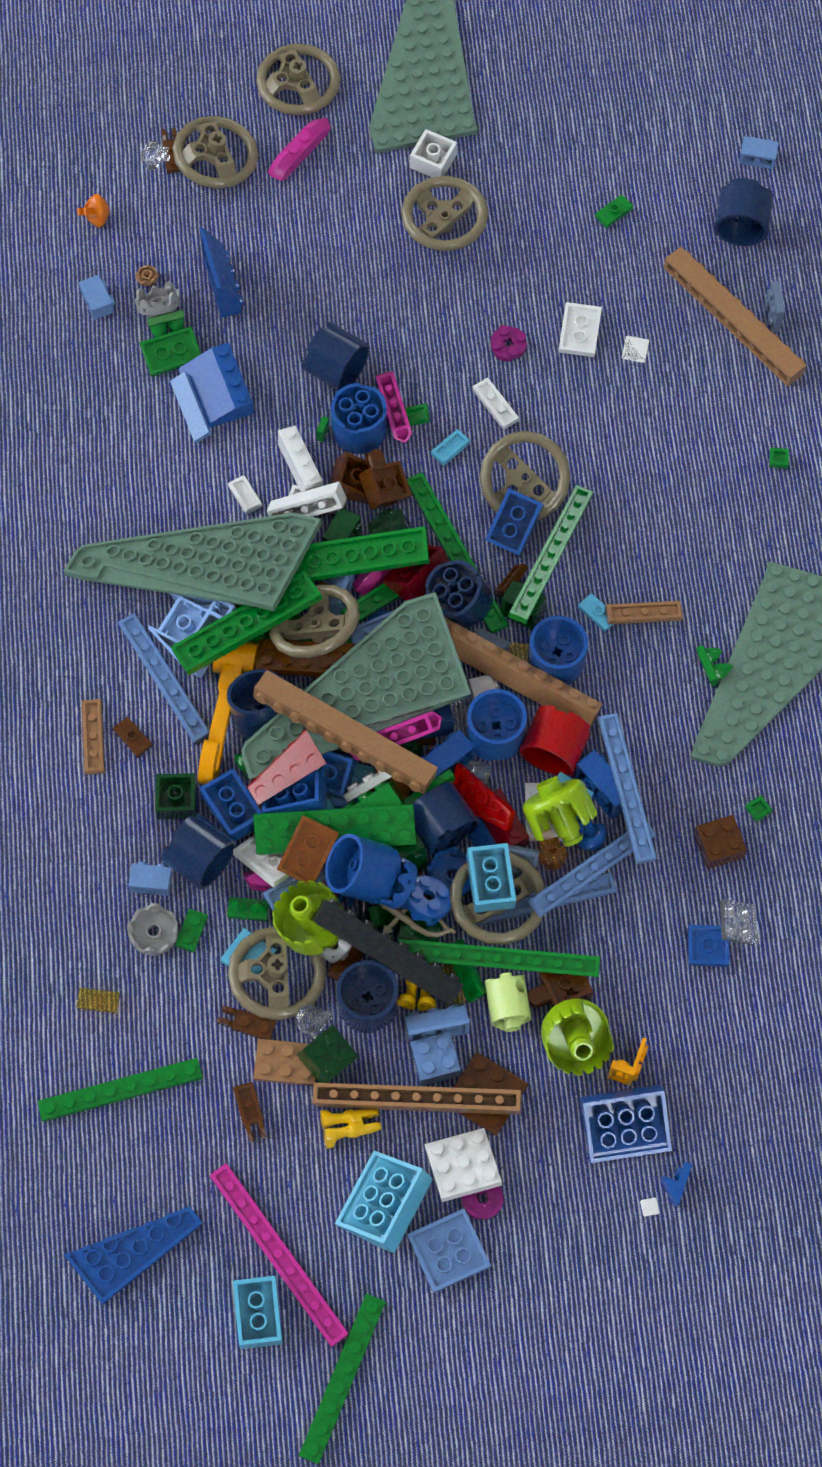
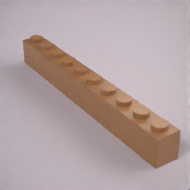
M680 247L665 258L664 269L787 387L804 375L806 364L803 359L797 357L789 346L781 342L779 337L767 328L764 322L759 321L751 310L744 307L741 301L735 298L727 287L722 286L713 274L706 271L704 266L697 262L689 251H685Z
M444 617L459 660L542 706H556L558 711H563L567 714L569 711L584 719L591 728L602 708V703Z
M266 670L254 687L253 697L259 703L272 707L275 712L286 715L294 723H300L310 732L321 735L327 742L335 743L343 751L354 754L362 762H368L375 766L378 771L389 774L394 780L403 782L415 792L424 794L436 777L438 767L268 670Z
M314 1083L312 1103L315 1107L521 1115L522 1092L521 1090Z

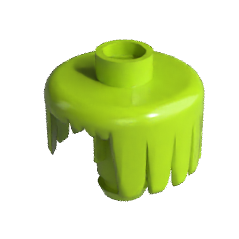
M555 776L537 784L538 793L526 800L523 805V812L535 839L544 841L543 830L546 832L550 829V822L551 825L553 824L558 837L563 838L562 844L566 847L582 841L583 833H579L581 827L576 816H579L585 826L590 822V818L593 820L597 816V810L585 783L579 779H571L560 783L558 776Z
M312 880L307 881V883L300 881L297 883V887L294 885L288 887L289 893L284 891L280 894L281 901L277 900L274 905L273 925L289 948L302 955L314 956L323 954L325 948H333L337 945L340 938L311 921L323 899L329 901L331 898L341 904L329 887H326L321 882L316 883ZM341 904L339 908H341L342 910H344V907H343V905Z
M584 999L565 1000L555 1005L543 1020L541 1027L542 1043L550 1062L557 1069L563 1070L566 1074L572 1072L576 1076H581L583 1071L587 1074L593 1073L594 1066L596 1069H601L603 1067V1060L606 1062L610 1059V1053L614 1050L613 1038L609 1029L608 1019L602 1009L596 1004Z

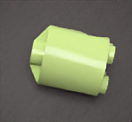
M508 972L500 974V978L485 980L492 1026L506 1032L520 1030L522 1024L532 1019L524 975L512 976V973Z

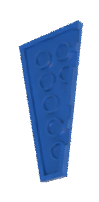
M189 1206L168 1214L163 1218L147 1222L142 1226L131 1228L95 1244L84 1246L82 1249L63 1255L100 1303L104 1305L203 1225V1222Z

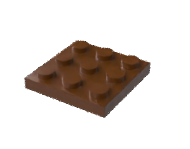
M476 1052L453 1088L521 1090L523 1095L529 1084ZM458 1113L479 1127L484 1128L495 1137H497L510 1116L509 1114Z

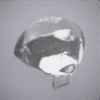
M149 141L141 152V160L144 166L151 171L158 168L161 161L168 162L170 155L166 154L169 151V147H163L156 141Z
M476 759L467 762L465 767L489 787L490 784L487 779L491 775L490 767L483 761Z
M305 1005L300 1008L297 1014L296 1024L306 1037L314 1040L322 1033L323 1027L327 1025L326 1020H332L333 1016L331 1011H324L322 1008L314 1005Z

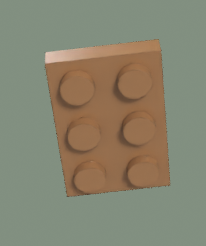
M258 1039L253 1080L313 1086L316 1078L296 1055L308 1043Z

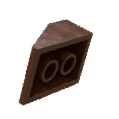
M345 452L336 458L329 484L340 482L348 500L369 504L359 478V474L368 469V465L365 460Z

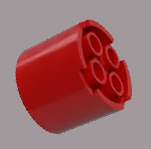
M540 706L536 711L519 752L528 763L544 772L557 776L562 772L570 776L574 773L576 764L579 762L591 735L589 731L590 726L584 719L571 711L567 714L556 710V706Z

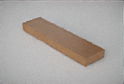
M680 601L606 604L605 606L608 625L682 621L683 619Z
M101 699L81 700L85 775L105 773Z

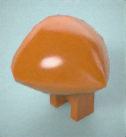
M98 193L91 196L83 208H77V215H85L89 222L98 228L103 226L109 217V205Z

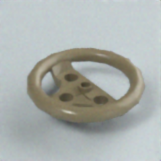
M296 43L281 46L265 57L258 68L256 84L260 96L271 108L283 114L301 116L316 113L329 105L339 91L341 76L337 63L327 52L313 45ZM298 54L312 56L320 60L328 69L330 83L322 97H319L317 87L307 71L305 61L300 59ZM280 60L282 64L279 71L272 73L267 79L268 71L275 62ZM280 78H285V79H286V81H284V82H280V81H278V80H279ZM303 85H308V86H310V87L304 89V88H302L301 86H303ZM284 89L298 92L303 104H288L277 99L275 96Z
M221 116L199 117L186 123L176 134L172 148L175 164L183 175L198 185L213 189L230 188L246 181L255 170L259 157L256 140L247 128L233 119ZM218 127L228 129L237 134L246 145L248 152L247 161L237 173L234 160L226 145V136L220 132ZM198 130L200 133L198 140L189 143L184 148L186 139ZM196 149H202L204 152H197ZM219 159H226L227 162H220ZM201 160L215 165L218 178L202 175L194 170L191 165Z
M444 175L428 178L415 185L404 198L401 215L404 228L414 241L428 249L445 252L462 249L475 242L486 228L489 212L486 199L476 186L462 178ZM446 186L457 188L460 191L452 200H438L432 195L430 189ZM415 202L420 211L426 215V222L420 227L416 226L413 220L412 211ZM475 202L478 212L476 224L467 234L451 240L436 239L442 233L451 232L453 224L469 212ZM429 206H435L436 209H435V210H430V209H428V207H429ZM460 206L462 209L455 210L453 207ZM435 227L437 230L429 231L428 228Z
M520 431L507 434L491 446L483 458L479 479L482 494L495 512H498L508 488L515 485L518 488V493L527 497H533L536 501L545 504L538 520H542L556 511L567 496L571 473L568 458L556 442L541 433ZM528 442L538 444L549 451L557 462L560 476L556 492L554 493L509 446ZM509 460H517L518 466L516 469H509ZM495 461L506 470V484L497 493L493 491L491 473ZM523 474L529 475V479L524 481ZM537 485L544 487V493L541 496H537L534 493V488Z
M315 585L323 599L310 606L309 612L299 620L287 619L270 629V640L278 651L296 658H313L328 654L340 647L354 633L360 619L358 602L349 591L336 585ZM329 596L343 601L347 606L345 615L335 616L330 612ZM283 637L290 641L311 638L312 641L319 644L295 646L285 641Z
M509 852L511 866L523 872L520 877L513 880L514 887L521 891L516 896V903L527 898L533 892H535L536 896L546 889L542 876L528 860ZM467 862L459 868L450 886L451 909L456 922L469 936L486 944L507 945L523 940L539 926L543 916L539 918L534 909L524 924L508 932H489L477 926V924L494 915L503 914L506 909L486 911L485 914L479 915L474 913L473 902L463 906L462 888L469 877Z
M274 926L256 930L240 941L230 957L227 976L231 992L244 1009L260 1018L284 1020L299 1016L315 1004L324 990L327 972L324 959L320 955L309 956L314 968L312 986L305 997L289 1006L286 943L277 933ZM261 941H266V950L257 959H247L242 962L249 949ZM279 946L282 952L280 954H273L271 948ZM254 966H260L263 971L260 974H254L251 969ZM258 981L268 990V1006H264L251 999L242 984ZM280 984L284 987V990L276 993L272 988L274 985Z

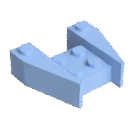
M170 594L175 603L158 630L150 625L148 629L178 661L170 648L171 646L237 608L235 605L227 602ZM209 665L193 674L202 678Z

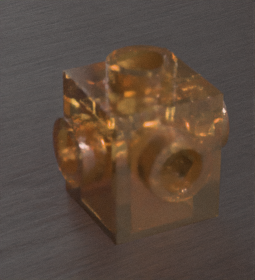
M555 837L539 842L538 860L540 865L544 864L546 870L551 869L553 871L562 868L568 855L565 846H561L559 838Z

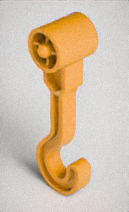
M247 642L213 662V673L220 674L218 682L219 696L209 738L204 740L198 768L199 785H205L219 777L225 738L231 717V710L227 701V690L238 676L245 672L256 670L259 643Z

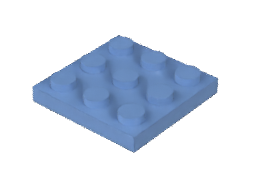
M465 1208L407 1234L433 1294L491 1268V1264Z

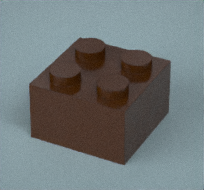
M734 815L707 822L695 828L694 837L707 869L745 857L747 848Z

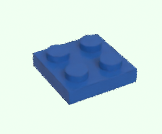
M688 925V965L728 967L729 926Z

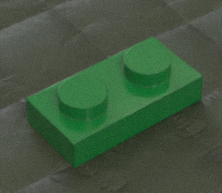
M189 909L175 947L195 953L208 920V915Z

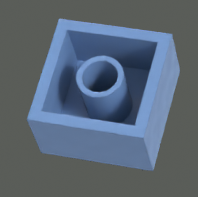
M450 1031L410 1042V1049L421 1086L460 1076L461 1069Z

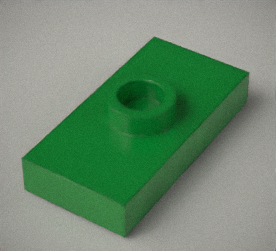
M621 194L596 212L595 218L607 229L633 210V205Z
M427 403L405 408L410 426L430 422L429 406Z

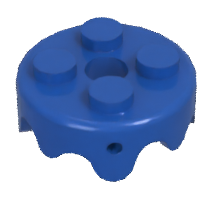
M450 847L445 851L436 853L428 865V876L439 879L450 890L453 879L448 878L447 873L451 870L458 872L459 868L467 862V854L458 847ZM469 877L462 888V897L471 891Z
M400 857L401 874L400 876L397 875L392 887L395 891L388 900L381 899L379 902L391 909L402 907L418 885L416 882V865Z
M428 875L417 876L416 882L418 885L416 890L410 894L405 904L400 908L402 910L408 909L413 920H423L427 923V926L431 927L447 916L451 908L450 890L439 879ZM424 895H429L432 900L426 899Z

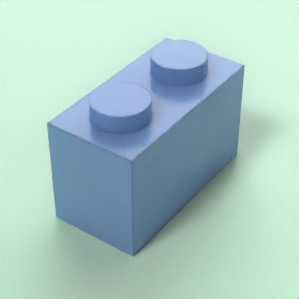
M744 136L739 164L774 169L779 142Z
M99 274L78 282L80 292L94 320L114 313V298L112 294L108 295V286L105 280H101Z
M146 862L132 863L128 884L130 892L170 896L173 877L172 868L166 864H157L155 866L149 865Z

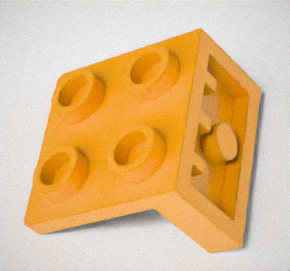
M643 1037L633 1067L629 1066V1063L624 1060H613L608 1073V1079L631 1086L632 1080L637 1081L642 1064H639V1062L643 1063L649 1047L645 1045L647 1038Z

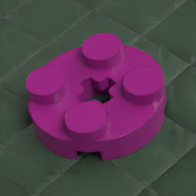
M502 325L491 336L490 347L493 354L502 361L509 362L517 357L519 359L526 351V334L518 328ZM510 341L513 345L507 347L505 342Z
M500 1186L462 1197V1206L467 1214L478 1220H489L496 1216L503 1205V1193ZM483 1193H485L487 1195L486 1199L488 1200V1202H483L481 1204L479 1203L477 1195L479 1194L482 1196Z

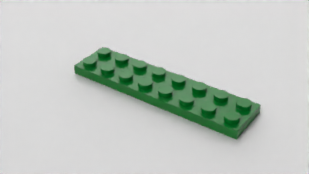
M426 527L312 543L294 576L305 571L311 581L428 564L430 562Z
M303 571L292 578L275 611L243 605L170 648L189 676L321 601L323 597L306 572Z
M414 803L259 813L253 815L256 855L285 853L303 815L340 832L336 841L346 834H354L389 846L413 845L417 843Z

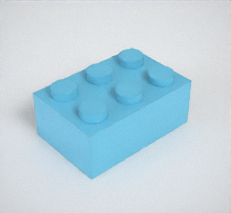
M508 843L468 847L466 857L474 913L515 908L516 895Z
M276 1276L233 1281L240 1349L283 1344Z

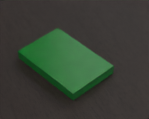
M191 326L139 342L151 377L178 369L201 355Z

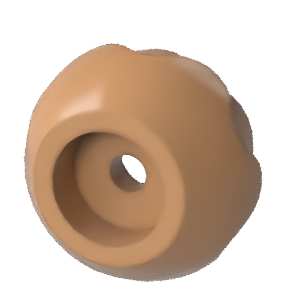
M150 265L140 267L136 273L138 283L146 287L154 285L159 277L156 268Z

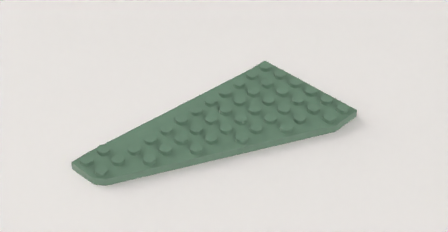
M406 0L369 125L375 154L416 146L425 129L448 139L478 134L473 115L454 0Z
M287 513L90 543L79 547L73 553L63 572L65 576L85 581L247 605L275 611L322 522L319 518L298 513Z
M771 561L768 562L761 586L728 664L733 665V667L719 683L696 738L690 759L716 767L729 764L822 671V576Z
M436 592L405 601L304 690L375 732L471 697V692ZM278 713L245 742L242 748V758L249 781L251 782L264 769H267L274 762L273 760L278 755L280 756L288 748L287 746L292 741H295L305 729L321 755L341 747L335 743L327 742L321 735L310 732L300 723H294L286 715Z

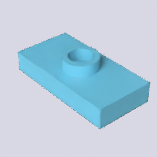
M457 429L431 451V455L445 466L470 444V440Z
M592 593L578 604V609L604 632L614 625H608L605 605Z

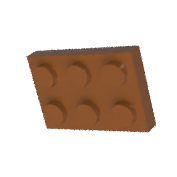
M303 815L277 870L299 881L307 883V881L312 880L316 882L340 832Z

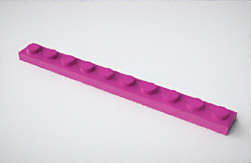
M224 1164L209 1176L330 1347L332 1348L349 1334L228 1164Z

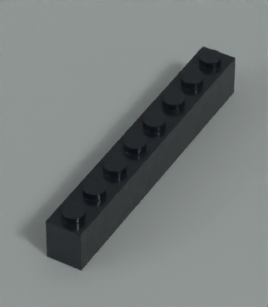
M331 898L329 901L322 900L311 919L312 922L375 961L385 965L438 1000L452 1006L464 986L459 982L460 978L452 973H449V975L442 972L443 967L435 962L432 965L425 961L426 957L417 951L415 954L408 951V945L401 941L398 943L392 941V936L382 930L379 933L374 929L375 925L371 922L358 920L356 913L349 909L347 911L339 908L341 904Z

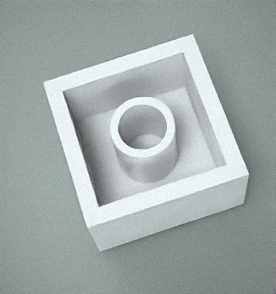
M425 129L410 154V168L430 177L444 176L457 155V142Z

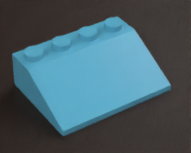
M374 1150L335 1224L377 1247L395 1253L433 1179L422 1168Z

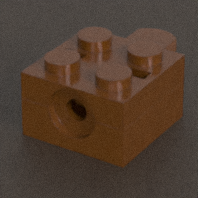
M374 449L365 456L368 469L359 474V478L371 510L402 503L412 496L400 461L386 464L383 453L379 449Z
M539 972L538 979L541 985L529 990L528 1000L533 1008H539L548 1003L553 1008L558 1003L569 999L589 1000L592 998L593 990L586 976Z

